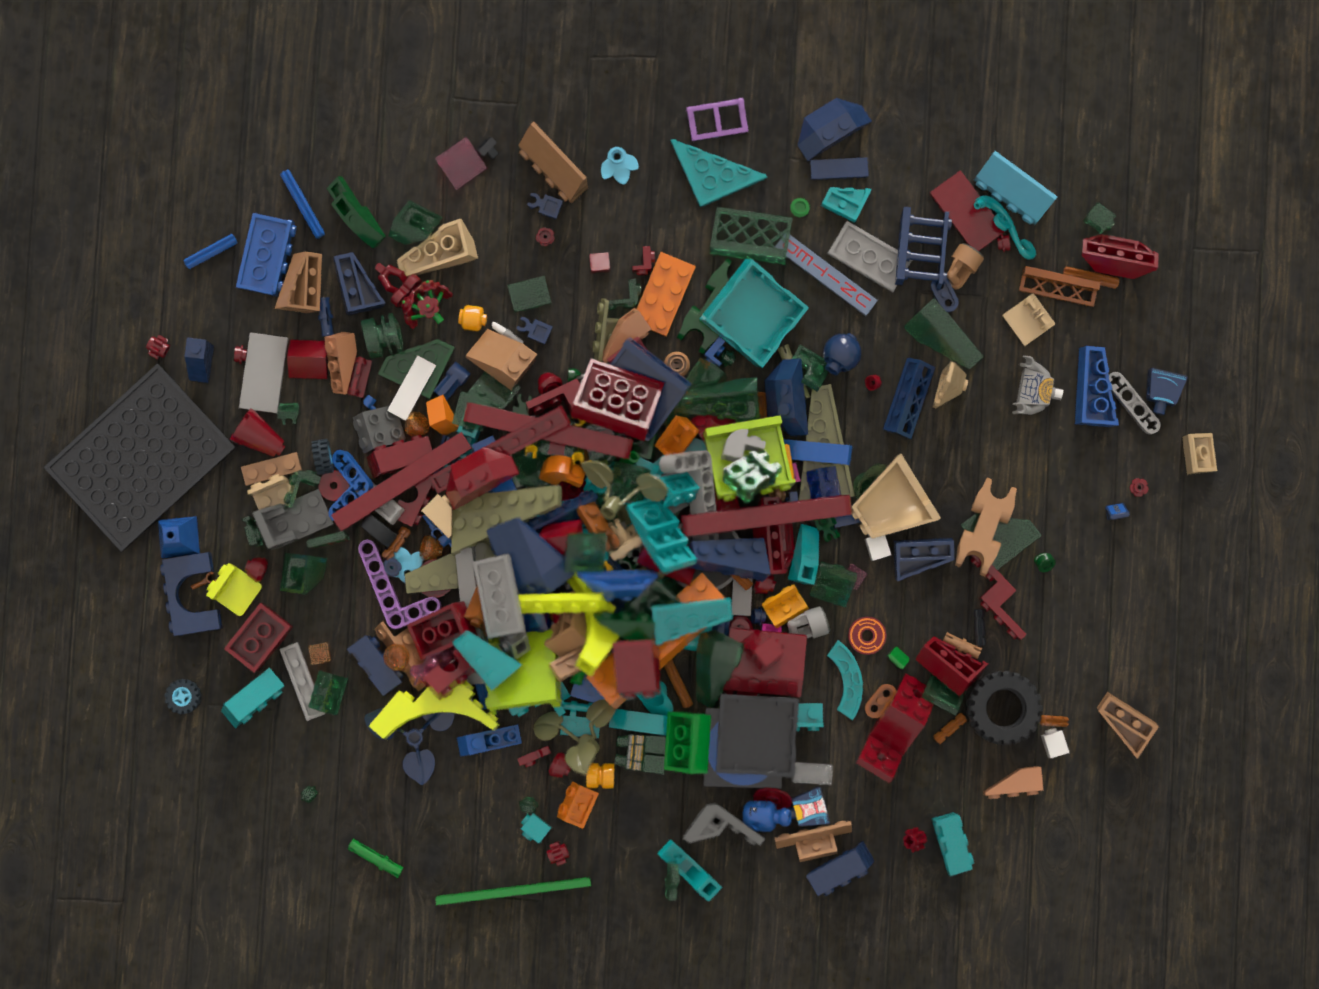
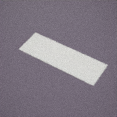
M417 356L387 411L406 420L436 365Z

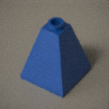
M197 516L158 520L161 558L200 554Z

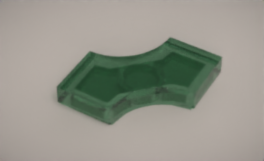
M674 861L668 862L667 877L665 878V896L671 901L677 899V886L679 884V865Z

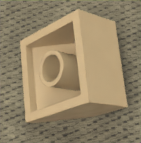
M437 494L421 511L448 538L452 539L453 508L447 496Z

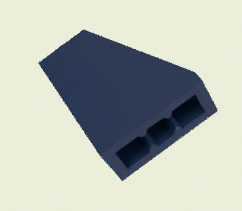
M187 337L184 357L190 381L209 383L214 345L207 340Z

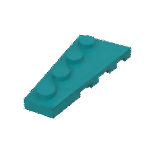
M730 598L652 606L656 645L732 619Z

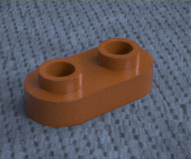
M890 684L881 685L866 702L865 713L871 718H879L892 701L896 689ZM884 690H888L890 692V695L888 697L883 696ZM872 705L877 706L878 709L876 712L871 711Z

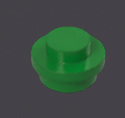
M803 198L795 199L790 207L792 214L796 217L806 216L810 208L809 203Z

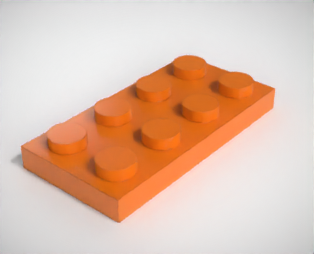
M660 252L637 310L651 327V331L667 337L696 266L663 252Z

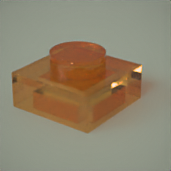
M328 642L308 646L312 665L331 661Z

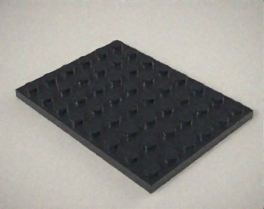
M157 363L44 468L115 546L123 552L236 447Z

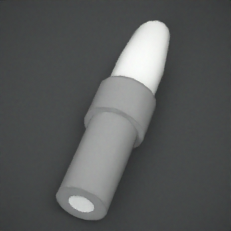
M496 322L492 323L493 329L501 335L524 343L522 339L514 335L509 329Z

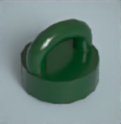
M1041 553L1034 558L1036 567L1040 572H1048L1056 564L1054 557L1049 553Z

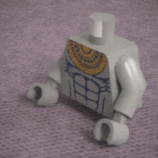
M1023 355L1026 363H1020V366L1027 368L1022 370L1017 402L1012 404L1017 406V411H1012V413L1033 415L1043 411L1050 404L1051 399L1061 400L1063 389L1054 388V378L1051 377L1050 373L1041 364L1035 362L1031 356Z

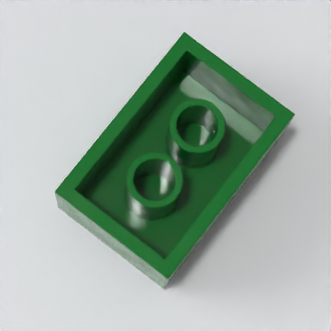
M668 711L664 770L689 774L708 773L711 715Z

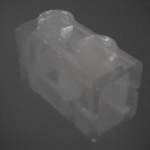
M795 762V776L792 777L791 781L831 785L833 765Z

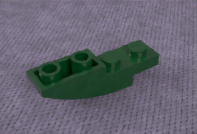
M343 176L337 177L327 187V190L334 199L331 205L341 219L361 240L371 248H376L386 237L368 207L360 205Z

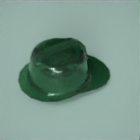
M875 464L854 479L853 489L857 500L887 468L885 464Z

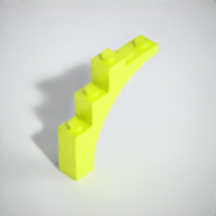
M572 560L567 561L575 574L566 581L575 593H594L577 576V572L587 570ZM606 601L608 605L606 611L613 613L616 607L610 601ZM584 612L586 640L583 651L575 666L589 676H592L613 648V642H617L619 635L601 625L594 618V612Z
M466 681L463 685L456 686L451 695L446 698L443 697L441 700L428 687L415 702L413 701L415 698L409 692L405 691L403 693L398 691L369 727L380 737L387 739L396 729L410 720L439 712L467 715L481 721L494 731L499 724L496 722L498 718L490 711L487 714L482 710L484 706L476 699L471 700L475 695L472 691L474 687Z

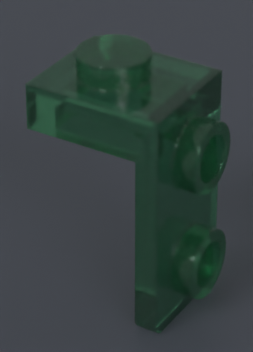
M636 279L628 280L630 299L610 300L608 310H615L616 306H623L624 309L634 308L638 304L641 286L636 284Z
M298 470L295 474L291 475L289 485H291L290 491L284 497L285 509L289 510L293 507L300 482L314 487L319 485L321 477L317 476L316 472Z

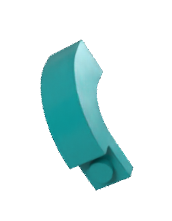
M671 839L657 853L707 901H710L722 888L709 873Z

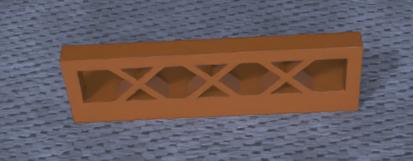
M1025 266L1022 272L1019 291L1094 307L1096 293L1100 289L1101 282ZM1026 277L1034 279L1037 286L1033 289L1025 288ZM1050 282L1056 290L1048 293L1045 292L1041 285ZM1069 286L1075 294L1066 297L1060 289ZM1083 290L1092 291L1090 302L1083 300L1079 293Z

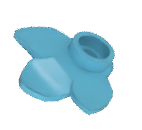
M614 147L608 152V159L602 163L603 179H608L614 176L619 183L626 184L630 176V170L633 171L639 168L638 162L634 156L626 154L624 149ZM615 154L621 156L619 160H615L613 157Z
M401 547L397 553H394V558L397 559V562L401 563V570L395 577H399L405 583V572L420 568L423 559L420 552L410 555L406 549Z

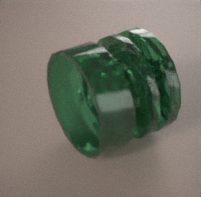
M394 313L388 314L389 323L386 322L385 316L381 315V325H377L374 318L361 321L364 339L371 359L383 357L384 347L388 348L390 354H394L393 345H396L398 353L403 352V336Z

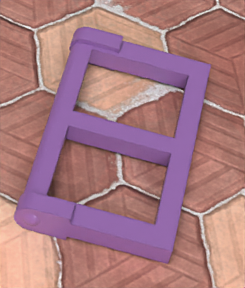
M743 98L687 107L686 111L688 113L692 141L748 132ZM738 104L742 128L722 131L718 108ZM713 109L717 132L697 135L693 112Z

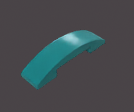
M616 709L609 722V727L666 735L667 716Z

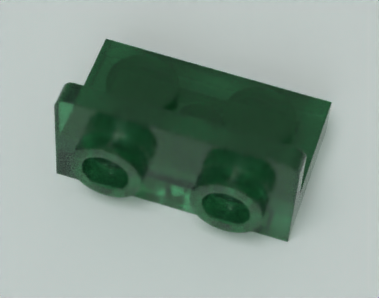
M319 671L308 707L320 712L337 715L348 678Z

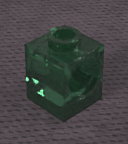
M1097 202L1083 221L1102 234L1105 230L1109 232L1115 224L1113 219L1116 215Z

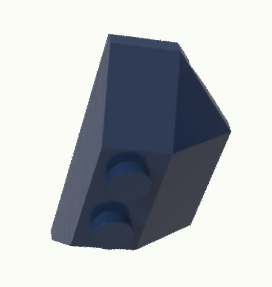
M835 98L804 118L798 148L808 162L872 121L862 105Z
M801 358L785 359L764 380L768 418L781 415L782 424L780 427L789 436L808 435Z

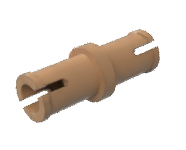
M949 632L946 633L943 640L956 647L955 649L958 652L968 653L975 659H978L982 650L981 647L967 642V639L963 638L962 640Z

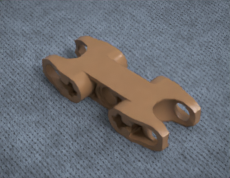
M986 478L983 487L975 497L971 511L980 515L973 532L963 531L957 547L955 566L960 567L966 556L975 555L982 562L980 575L986 576L991 564L997 557L1001 543L992 539L998 522L1008 524L1015 506L1017 488L1011 487L1007 497L1003 499L995 498L990 492L992 479Z

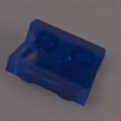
M836 466L807 471V482L810 488L811 499L841 495Z

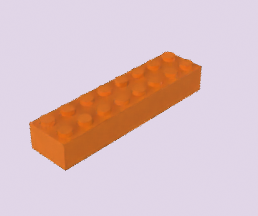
M701 573L691 582L690 586H686L668 604L725 599V597ZM707 627L657 645L660 648V669ZM654 632L652 641L656 644ZM612 653L599 665L592 676L588 675L586 678L614 709H617L627 699H624L617 692L614 653Z

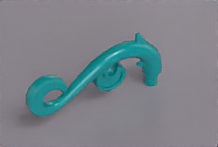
M985 195L978 197L974 203V208L987 207L996 212L997 215L993 217L996 226L1002 231H1009L1019 253L1028 260L1033 259L1036 256L1034 246L1028 240H1019L1011 217L999 201Z

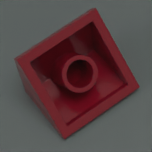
M290 340L287 354L289 378H328V357L325 341Z
M581 520L543 526L539 536L564 556L567 561L584 559Z

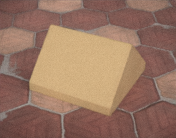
M1203 433L1183 436L1187 474L1217 471L1213 434Z

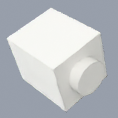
M868 534L869 538L865 539L871 561L891 555L885 535L871 539Z
M1051 728L1045 730L1046 734L1041 735L1048 758L1069 753L1062 730Z

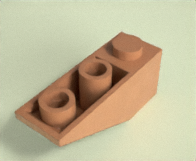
M633 308L618 320L603 350L602 361L604 363H607V359L623 347L622 345L626 339L630 337L634 339L638 336L641 340L649 334L648 331L651 330V327L637 309Z
M340 332L324 337L325 349L327 351L333 393L347 394L357 348L354 333Z
M1041 767L1018 768L983 791V795H988L989 799L1000 798V794L1016 797L1019 796L1020 792H1027V795L1039 794L1038 791L1043 790Z

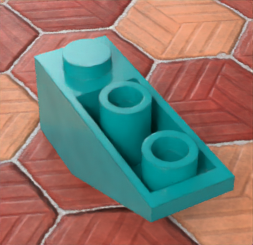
M801 524L788 580L806 585H814L819 566V531L815 527Z

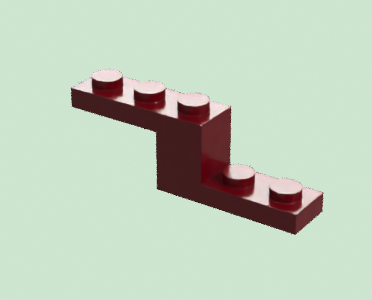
M578 379L572 380L526 402L528 415H539L546 408L558 406L563 400L571 413L575 397L581 385Z
M969 555L971 563L977 568L981 567V560L975 555ZM991 564L985 577L990 582L993 580L995 583L979 597L982 601L980 605L987 612L990 610L995 615L993 619L1000 626L1004 624L1008 630L1006 632L1011 638L1022 640L1027 634L1000 607L1017 590Z

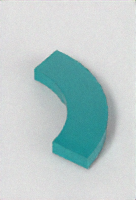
M837 640L827 655L838 667L843 680V695L837 710L853 720L862 700V675L850 650Z

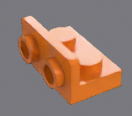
M572 782L566 790V797L563 803L558 808L557 817L583 829L599 793L576 782Z

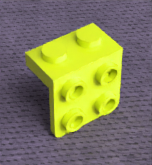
M228 563L227 566L223 565L219 570L218 574L220 576L216 582L213 580L207 588L209 592L206 595L213 600H217L238 616H242L262 589V585L259 582H254L245 572L233 564Z

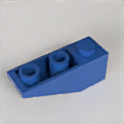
M518 725L457 737L460 756L522 744Z

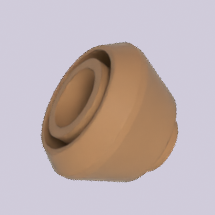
M672 352L665 358L664 363L681 376L686 375L689 371L690 361L684 353Z

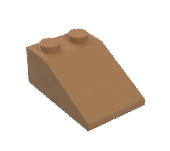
M487 329L465 357L512 391L533 365L537 354L523 343Z

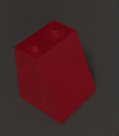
M652 640L613 642L618 694L624 699H635V696L642 695L643 698H654L655 695H660V648Z

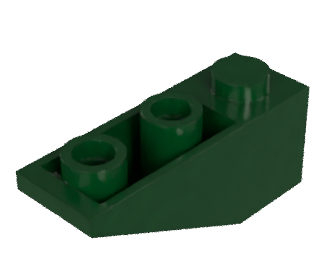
M609 611L594 612V618L601 625L627 641L653 639L655 622L648 614L639 613L638 615H631L627 612H620V614H613Z

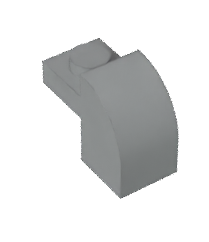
M748 429L736 430L726 440L721 459L740 463L744 450L762 453L766 441H761V438L756 436L747 437Z

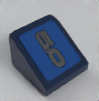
M1124 503L1105 506L1107 520L1125 518L1130 515Z

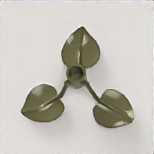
M587 461L581 464L585 474L595 486L599 488L607 487L606 495L603 499L605 504L600 511L605 518L611 520L614 526L613 520L619 519L620 523L624 521L626 526L632 522L624 503L638 491L642 490L643 495L651 501L663 500L668 492L666 485L658 477L651 474H643L637 478L639 487L621 501L616 496L609 497L610 482L613 481L614 475L607 465L595 461Z
M605 699L591 704L586 713L587 719L591 721L589 723L591 735L584 734L580 738L561 726L564 718L562 715L558 716L557 712H548L539 717L533 729L535 735L543 741L554 738L558 734L559 729L576 740L578 746H573L567 751L565 760L574 771L587 775L588 769L600 749L599 744L595 740L597 736L594 733L593 725L597 728L605 726L613 717L616 709Z

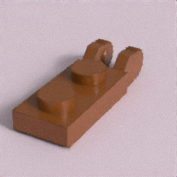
M595 502L578 507V515L602 551H609L610 545L614 549L620 547L616 534H613L612 529Z

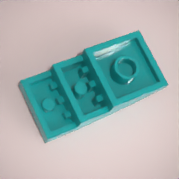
M646 499L626 505L627 512L642 543L663 574L696 563L697 558L686 546L688 539L678 528L679 520L668 507L663 505L664 502L662 500L651 501Z

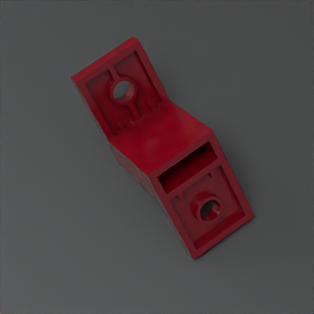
M905 673L892 701L871 729L856 763L890 783L904 753L925 726L938 692L918 681L915 677Z

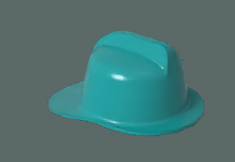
M660 681V695H655L654 698H643V695L637 696L652 714L667 716L668 711H673V704L667 696V687L662 681Z

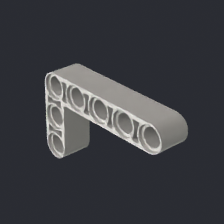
M689 451L663 456L660 460L662 472H688L700 487L695 500L690 502V514L716 511L710 453L708 451ZM718 532L693 535V541L719 539Z

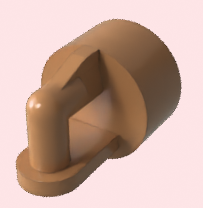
M965 243L959 244L951 256L953 263L947 272V278L950 280L952 288H961L970 274L975 273L984 260L983 255L979 251Z

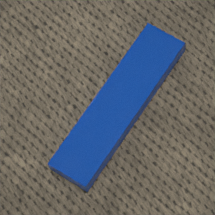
M783 439L784 445H790L792 460L850 465L852 446Z

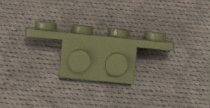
M601 298V303H598L597 306L599 321L595 324L597 338L593 342L594 360L602 362L603 350L619 320L607 318L609 301Z

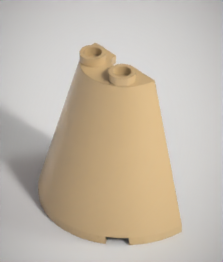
M902 454L897 455L852 505L854 519H860L862 522L860 525L861 530L865 535L869 534L871 539L937 521L941 518Z

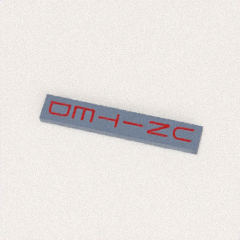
M787 232L775 246L776 250L866 316L878 301Z

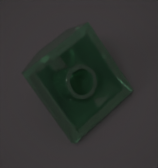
M409 200L394 218L388 236L404 245L426 240L443 217Z
M285 553L280 591L307 594L324 578L327 558Z

